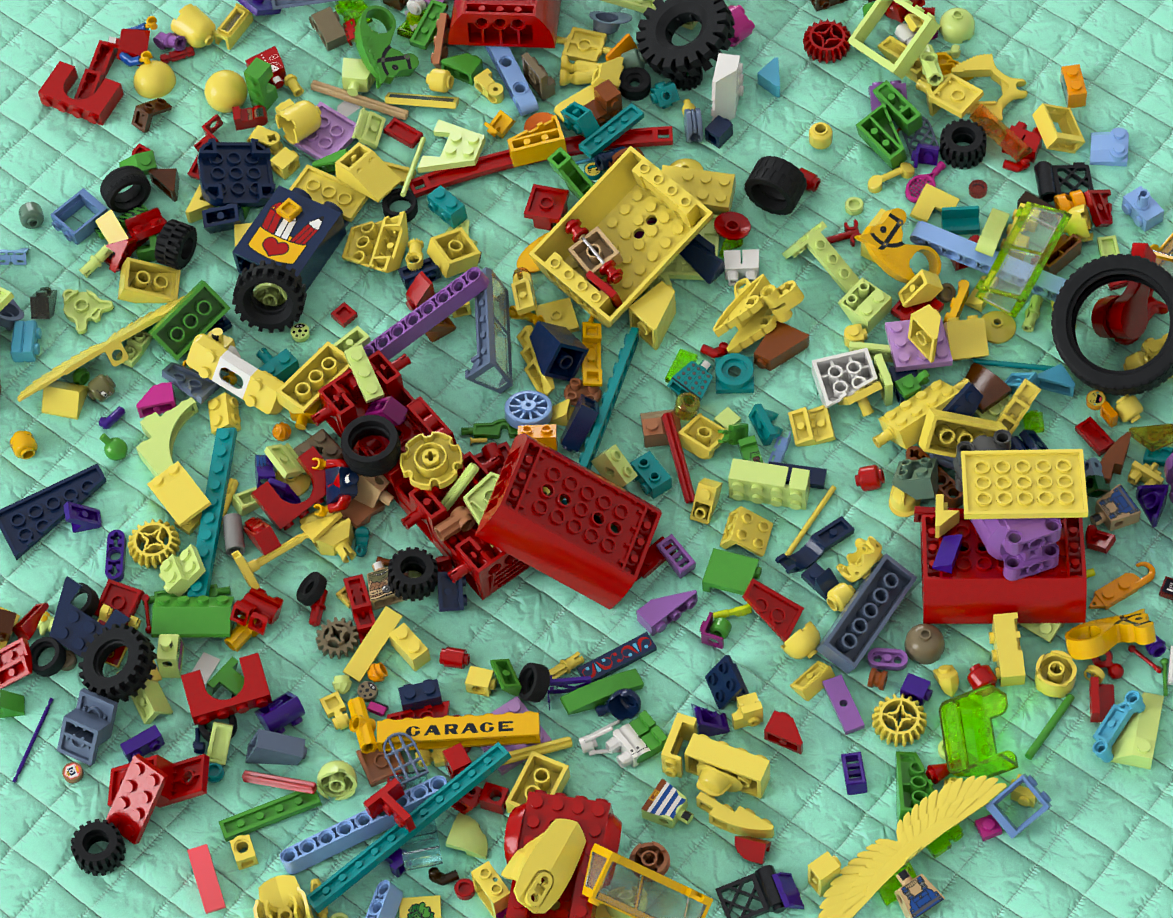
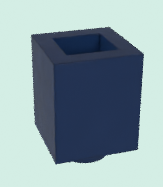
M719 115L705 128V140L719 149L733 135V124L730 120Z

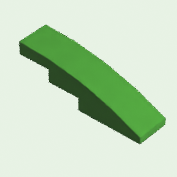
M635 668L580 687L561 696L560 700L568 715L595 709L598 705H604L609 697L619 689L626 688L633 691L642 689L644 683Z

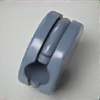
M700 108L684 110V129L687 143L692 141L702 142L703 140Z

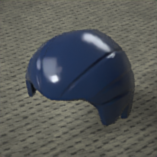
M619 689L609 697L607 704L598 705L595 707L598 717L611 713L621 721L627 718L632 719L641 709V699L631 689Z

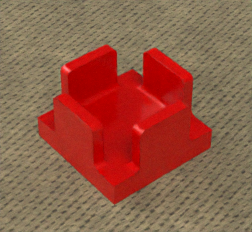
M533 184L524 211V218L533 219L535 228L551 231L553 228L552 223L557 224L568 212L569 190Z

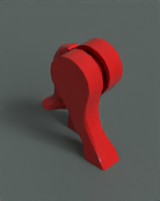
M1148 243L1132 244V256H1141V258H1147L1149 261L1155 262L1157 256ZM1129 281L1122 295H1110L1099 299L1095 303L1091 316L1092 327L1101 338H1114L1120 344L1129 345L1140 338L1154 314H1166L1168 307L1165 303L1152 297L1153 289L1141 283Z

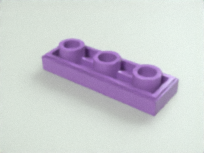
M842 675L824 680L822 683L845 734L864 729V722Z

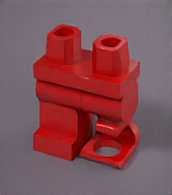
M251 588L241 601L237 600L234 603L230 620L244 627L248 624L249 629L264 636L267 624L272 625L279 618L283 599L279 597L272 598L261 588L257 590ZM237 615H243L245 619H241Z

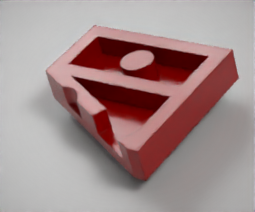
M1110 189L1087 190L1084 192L1086 205L1089 208L1095 226L1108 227L1113 224L1111 215L1112 204L1108 203V196L1111 195Z

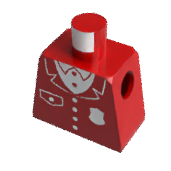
M276 46L245 60L247 67L256 57L271 64L273 77L268 83L276 86V89L284 85L283 79L286 76V72Z

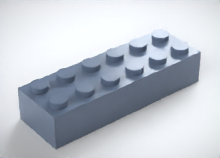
M884 554L874 564L868 577L858 587L816 650L846 674L850 673L864 657L917 577L888 554Z

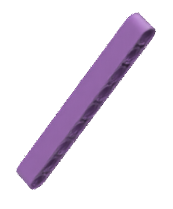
M478 267L470 268L363 347L367 357L379 350L390 360L486 289L489 285V278Z

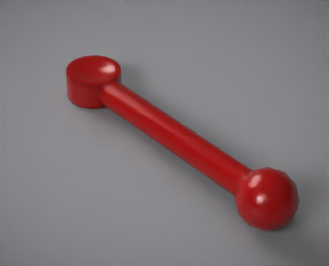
M143 594L141 599L145 605L147 624L145 631L150 634L152 629L148 606L150 597L147 594Z
M1134 645L1128 646L1129 652H1134L1137 656H1139L1151 667H1153L1156 672H1162L1163 669L1160 666L1155 665L1147 657H1145L1138 650H1136V647Z

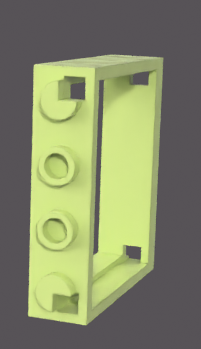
M876 0L850 36L848 42L855 49L903 80L941 25L934 21L936 17L931 13L924 14L925 10L918 5L913 7V2L910 0ZM893 1L924 20V23L895 64L863 44Z

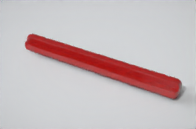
M671 412L664 413L662 420L684 500L687 504L693 503L695 493L674 417Z

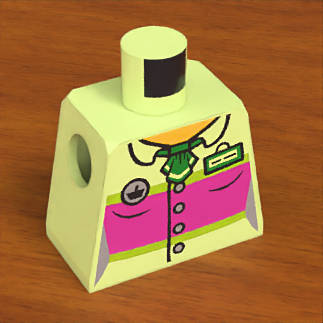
M178 634L159 635L157 664L161 678H181L184 643Z

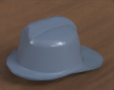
M593 11L589 14L590 18L593 19V31L607 35L615 33L619 29L620 24L632 20L631 15L623 12Z
M13 299L0 311V326L5 327L8 331L13 329L15 321L24 318V312Z

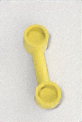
M902 162L900 167L881 176L874 175L868 181V190L871 193H879L882 190L883 182L898 175L905 179L912 178L915 168L910 163Z

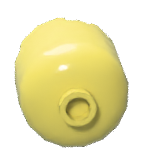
M188 4L179 10L180 15L177 20H172L171 30L177 36H184L187 44L193 48H202L210 45L214 40L213 31H216L214 22L196 5Z
M298 101L275 115L278 129H283L285 133L283 137L294 145L320 128L321 110L310 101Z

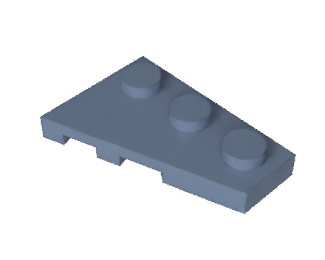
M171 362L162 370V377L172 382L173 385L200 404L220 388V385L209 378L200 377L199 372Z

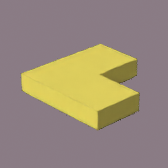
M926 183L910 216L919 221L928 222L934 209L942 212L943 207H956L960 199Z

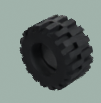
M959 119L958 122L954 120L951 124L948 123L943 128L940 136V154L947 165L952 164L953 168L959 167V169H963V167L970 169L972 165L975 167L978 165V162L981 163L986 154L987 140L983 127L978 126L977 122L972 123L968 119L967 121ZM966 142V143H969L970 145H968V146H959V145H957L956 143Z
M174 219L169 220L161 229L156 241L155 259L157 262L177 270L183 269L191 260L196 248V228Z
M407 547L405 551L401 549L398 551V554L395 553L392 556L388 566V585L392 593L395 592V596L398 598L402 596V600L405 601L407 599H411V601L419 599L420 601L423 600L424 596L429 597L430 592H434L437 585L438 566L436 559H433L431 553L427 554V550L424 549L420 551L418 547H415V549ZM417 571L422 575L417 578H410L403 573Z
M95 819V822L92 823L91 820L87 821V825H80V830L74 832L75 838L71 839L73 856L81 870L84 869L87 874L92 872L93 876H98V873H101L103 876L106 875L107 871L112 873L115 866L118 868L121 865L119 861H123L125 858L126 848L121 833L112 822L109 824L108 820L103 819L100 822L99 819ZM105 841L109 843L107 848L100 853H88L90 847L96 842Z

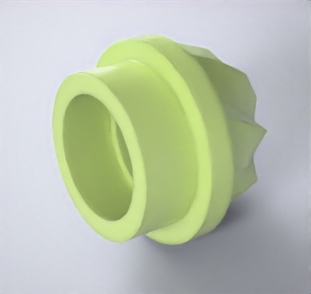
M349 675L334 676L332 685L335 691H338L339 694H345L350 691L352 681Z

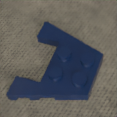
M67 576L49 636L80 656L82 652H86L88 649L86 643L93 642V635L95 633L98 635L102 634V628L104 627L110 630L112 624H117L118 626H121L122 623L127 624L131 618L115 609L105 625L101 624L72 604L83 586Z

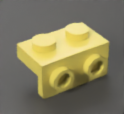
M226 392L208 401L211 433L215 436L217 428H236L237 432L241 430V419L238 410L239 403L235 397Z

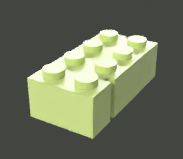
M733 458L728 477L729 498L737 501H752L756 504H771L775 507H790L794 510H806L810 493V470L792 468L790 482L787 485L786 479L789 467Z

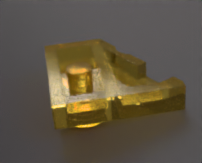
M1173 424L1129 428L1131 437L1151 452L1173 443Z

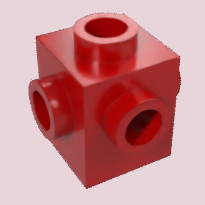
M478 786L474 787L451 807L462 814L468 813L479 804V797L483 789Z

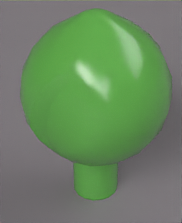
M105 433L100 436L99 439L105 444L104 451L109 459L118 461L126 457L128 448L124 440L120 438L110 439Z

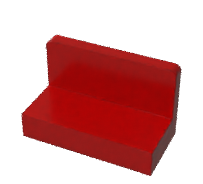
M1090 677V722H1102L1113 704H1115L1114 685L1099 684V677Z

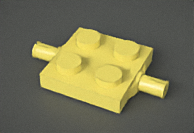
M572 27L570 34L566 38L556 37V43L564 45L562 54L567 55L569 60L572 61L584 60L598 63L600 56L603 53L607 54L612 49L604 46L607 34Z

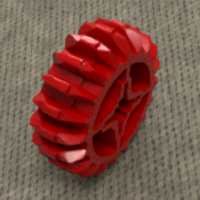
M827 18L826 22H823L820 19L818 24L814 22L805 31L803 38L804 50L807 52L808 57L812 56L813 61L818 59L819 63L825 61L826 64L829 61L835 63L836 59L841 61L842 56L846 57L847 52L851 48L848 42L851 36L850 31L841 22L836 24L835 20L829 22Z

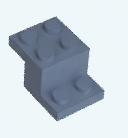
M86 688L81 689L77 707L63 718L57 751L92 766L95 764L99 745L111 738L118 702L91 692Z

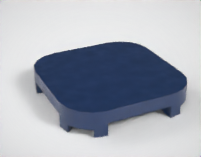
M215 138L208 139V142L199 149L197 158L203 198L208 203L218 207L231 203H237L240 207L265 206L275 192L276 185L273 181L270 149L260 144L258 139L251 138L250 142H216Z

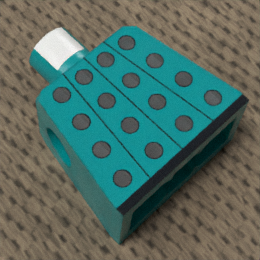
M702 360L699 365L694 361H690L671 378L667 387L696 408L713 378L708 372L711 369V364L706 360Z

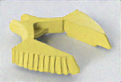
M992 54L973 56L966 59V61H962V63H958L959 65H955L956 67L951 69V73L957 77H991L993 81L1001 86L1002 96L997 102L978 101L967 112V115L970 114L971 117L974 116V118L977 117V119L988 121L989 123L1001 124L1003 120L1002 112L1008 103L1013 100L1024 99L1028 95L1027 91H1021L1016 88L1026 85V81L1003 74L997 69Z

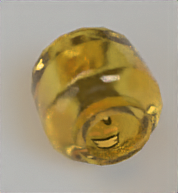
M690 392L681 393L674 405L676 416L684 421H689L696 417L700 408L699 398Z

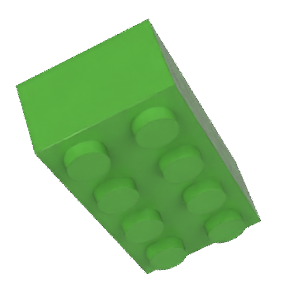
M201 280L148 333L174 360L178 361L191 348L195 336L201 333L205 334L231 308L205 281Z

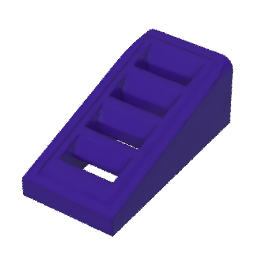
M861 752L841 754L847 795L867 793V782ZM858 761V763L847 764V762Z

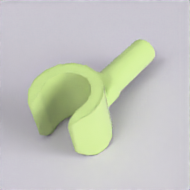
M954 44L951 46V50L944 52L953 59H957L960 56L961 50H959V45Z

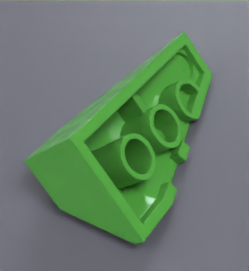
M896 751V814L898 823L900 819L903 822L907 812H910L911 816L913 807L916 804L920 805L923 798H928L935 791L931 779H928L925 768L916 752Z

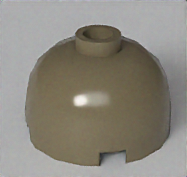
M927 623L918 624L912 627L906 635L905 652L912 661L914 659L923 665L932 664L938 661L944 652L945 642L943 634L934 625Z

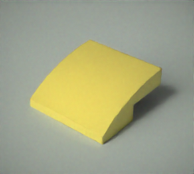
M824 405L810 410L803 407L788 412L796 447L817 445L836 440L829 408H826Z

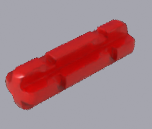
M188 46L182 51L175 50L169 52L168 55L166 53L160 55V60L169 64V61L175 62L185 59L186 56L192 57L195 55L192 46Z

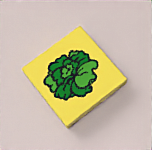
M441 896L402 898L399 906V918H442Z

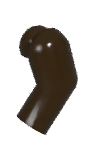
M432 867L428 871L429 879L442 886L460 879L456 870L444 874L437 867Z

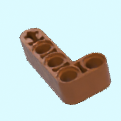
M911 446L906 451V459L918 460L929 457L918 446ZM938 465V483H943V485H939L937 494H944V502H948V508H959L963 505V492L956 489L955 481Z

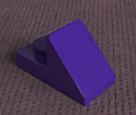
M68 501L63 505L65 520L72 524L73 533L92 530L102 526L99 509Z

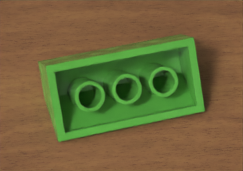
M185 595L180 597H156L152 610L151 637L159 638L160 634H178L181 638L230 637L235 623L230 620L235 603L234 597L225 595L218 597H208L205 595L199 597H188Z

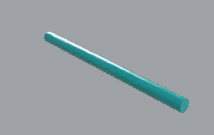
M973 358V363L988 366L1046 371L1055 367Z

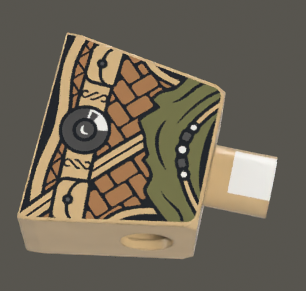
M382 561L375 562L372 565L374 572L367 574L373 611L405 601L402 600V596L398 598L395 596V592L392 593L388 585V567L385 568Z

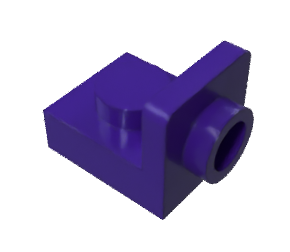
M918 143L916 150H912L911 161H914V168H918L919 163L937 166L940 146Z

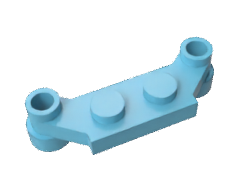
M1136 690L1129 691L1124 697V702L1118 705L1113 704L1093 735L1096 742L1093 744L1092 750L1105 763L1113 760L1112 746L1134 713H1141L1145 710L1146 706L1143 703V698Z

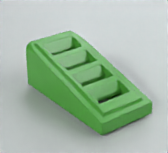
M342 149L312 162V166L326 173L335 172V162L347 153L348 150Z

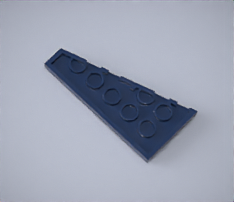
M98 463L0 509V529L16 561L65 518L63 505L67 501L82 504L107 482Z

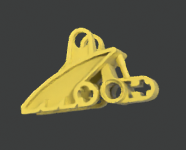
M764 274L751 283L747 278H743L735 283V299L719 317L713 327V331L717 337H720L736 326L738 332L726 349L729 354L739 353L743 348H747L754 341H758L765 334L773 331L777 321L780 323L788 321L793 314L791 309L803 301L804 294L793 280L787 281L776 288L770 284Z

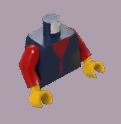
M313 458L312 460L318 461V465L312 467L313 469L323 470L325 467L327 468L325 469L328 505L325 507L321 504H315L313 508L320 509V511L314 513V515L325 517L328 512L334 513L347 509L350 502L358 494L357 482L359 481V476L348 467L343 459H327L325 461L321 458Z

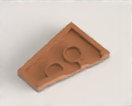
M440 13V17L436 22L438 30L437 36H434L435 49L431 54V63L438 69H442L440 61L448 56L447 44L451 18L447 13Z

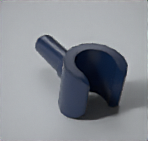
M197 727L195 728V741L193 742L194 753L204 754L206 743L200 742V730Z

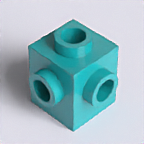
M658 82L654 84V88L650 89L652 103L662 107V109L671 107L673 102L680 100L674 82Z

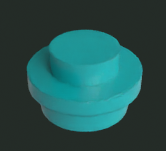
M217 763L209 764L208 781L211 783L221 781L225 774L223 767Z

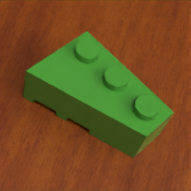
M885 103L881 104L856 124L858 135L892 170L907 160L904 146L886 109Z

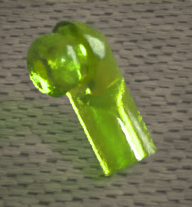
M725 239L719 256L724 258L723 250H733L741 247L743 239Z

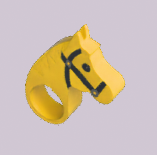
M900 208L885 211L875 226L866 227L864 234L854 237L865 244L868 253L877 265L890 277L899 282L907 284L915 276L909 263L916 252L926 256L929 262V272L937 275L940 274L941 260L933 248L923 245L904 244L902 242L903 231L901 227L906 222V213Z
M1140 609L1127 615L1101 618L1079 624L1066 632L1065 641L1067 652L1073 659L1085 660L1105 654L1120 642H1136L1139 645L1151 644L1156 641L1154 623L1149 621L1145 609Z

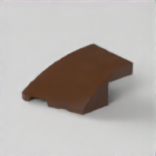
M975 362L971 365L965 378L983 395L977 408L983 414L1010 395L1012 389L997 375Z

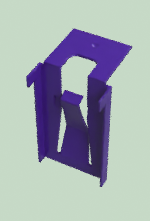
M550 675L549 686L553 687H550V690H548L549 710V693H570L592 683L591 676L552 679V675ZM583 683L577 686H570V684ZM554 686H556L557 688L559 686L567 689L554 690Z

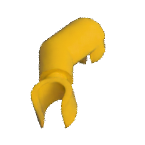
M515 305L509 308V317L511 319L527 320L534 323V325H536L537 321L545 322L542 315L537 316L532 312L518 315Z

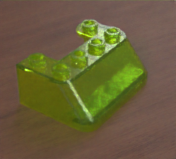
M987 684L945 700L939 707L947 769L954 776L971 777L974 775L975 777L986 775L987 778H991L1018 768L1017 757L1013 752L1007 750L997 754L992 719L1006 712L1008 700L1007 694L992 684Z

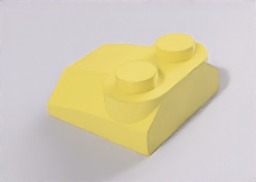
M699 413L678 432L681 446L701 459H711L714 456L715 450L722 444L718 442V439H723L724 434L718 433V430L724 428Z

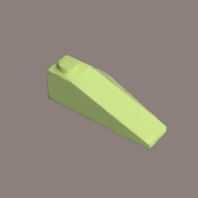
M1143 692L1142 698L1146 706L1145 710L1141 713H1134L1112 746L1114 757L1110 762L1151 770L1164 696Z

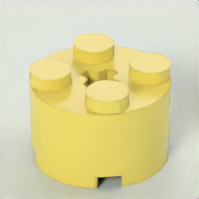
M1059 650L1041 655L1036 663V689L1049 697H1066L1072 691L1076 680L1077 667L1073 658L1066 652Z

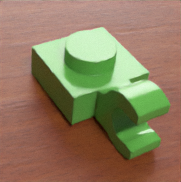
M927 370L921 371L916 377L909 374L895 381V387L905 400L921 391V385L930 382L928 379L930 374Z

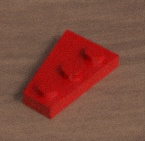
M753 578L742 596L783 642L791 635L804 610L802 606Z

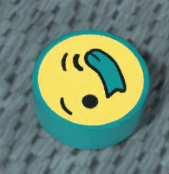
M589 162L584 166V173L590 180H597L602 176V171L597 169L595 162Z

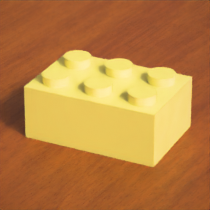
M532 751L505 802L507 813H511L515 807L526 803L529 791L543 790L547 794L552 795L562 793L570 778L569 765Z

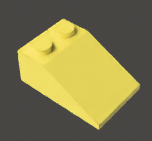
M127 257L121 266L118 299L132 303H169L174 299L177 300L181 270Z
M178 461L147 483L154 495L180 527L211 505V502Z

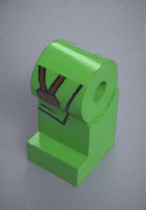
M755 435L738 440L739 451L743 460L763 463Z

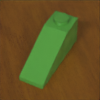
M887 80L873 89L874 95L881 104L885 103L891 118L908 137L923 126L922 114Z

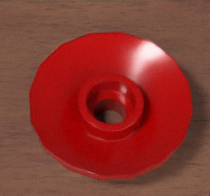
M725 212L716 217L714 229L723 238L739 240L749 234L751 224L748 218L740 213Z

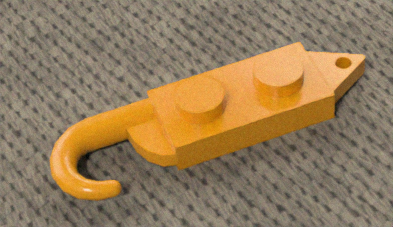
M1148 562L1137 563L1136 567L1144 566L1149 570V573L1142 578L1133 573L1121 575L1094 592V598L1089 605V609L1104 608L1107 610L1137 592L1139 588L1154 579L1156 574L1155 568Z

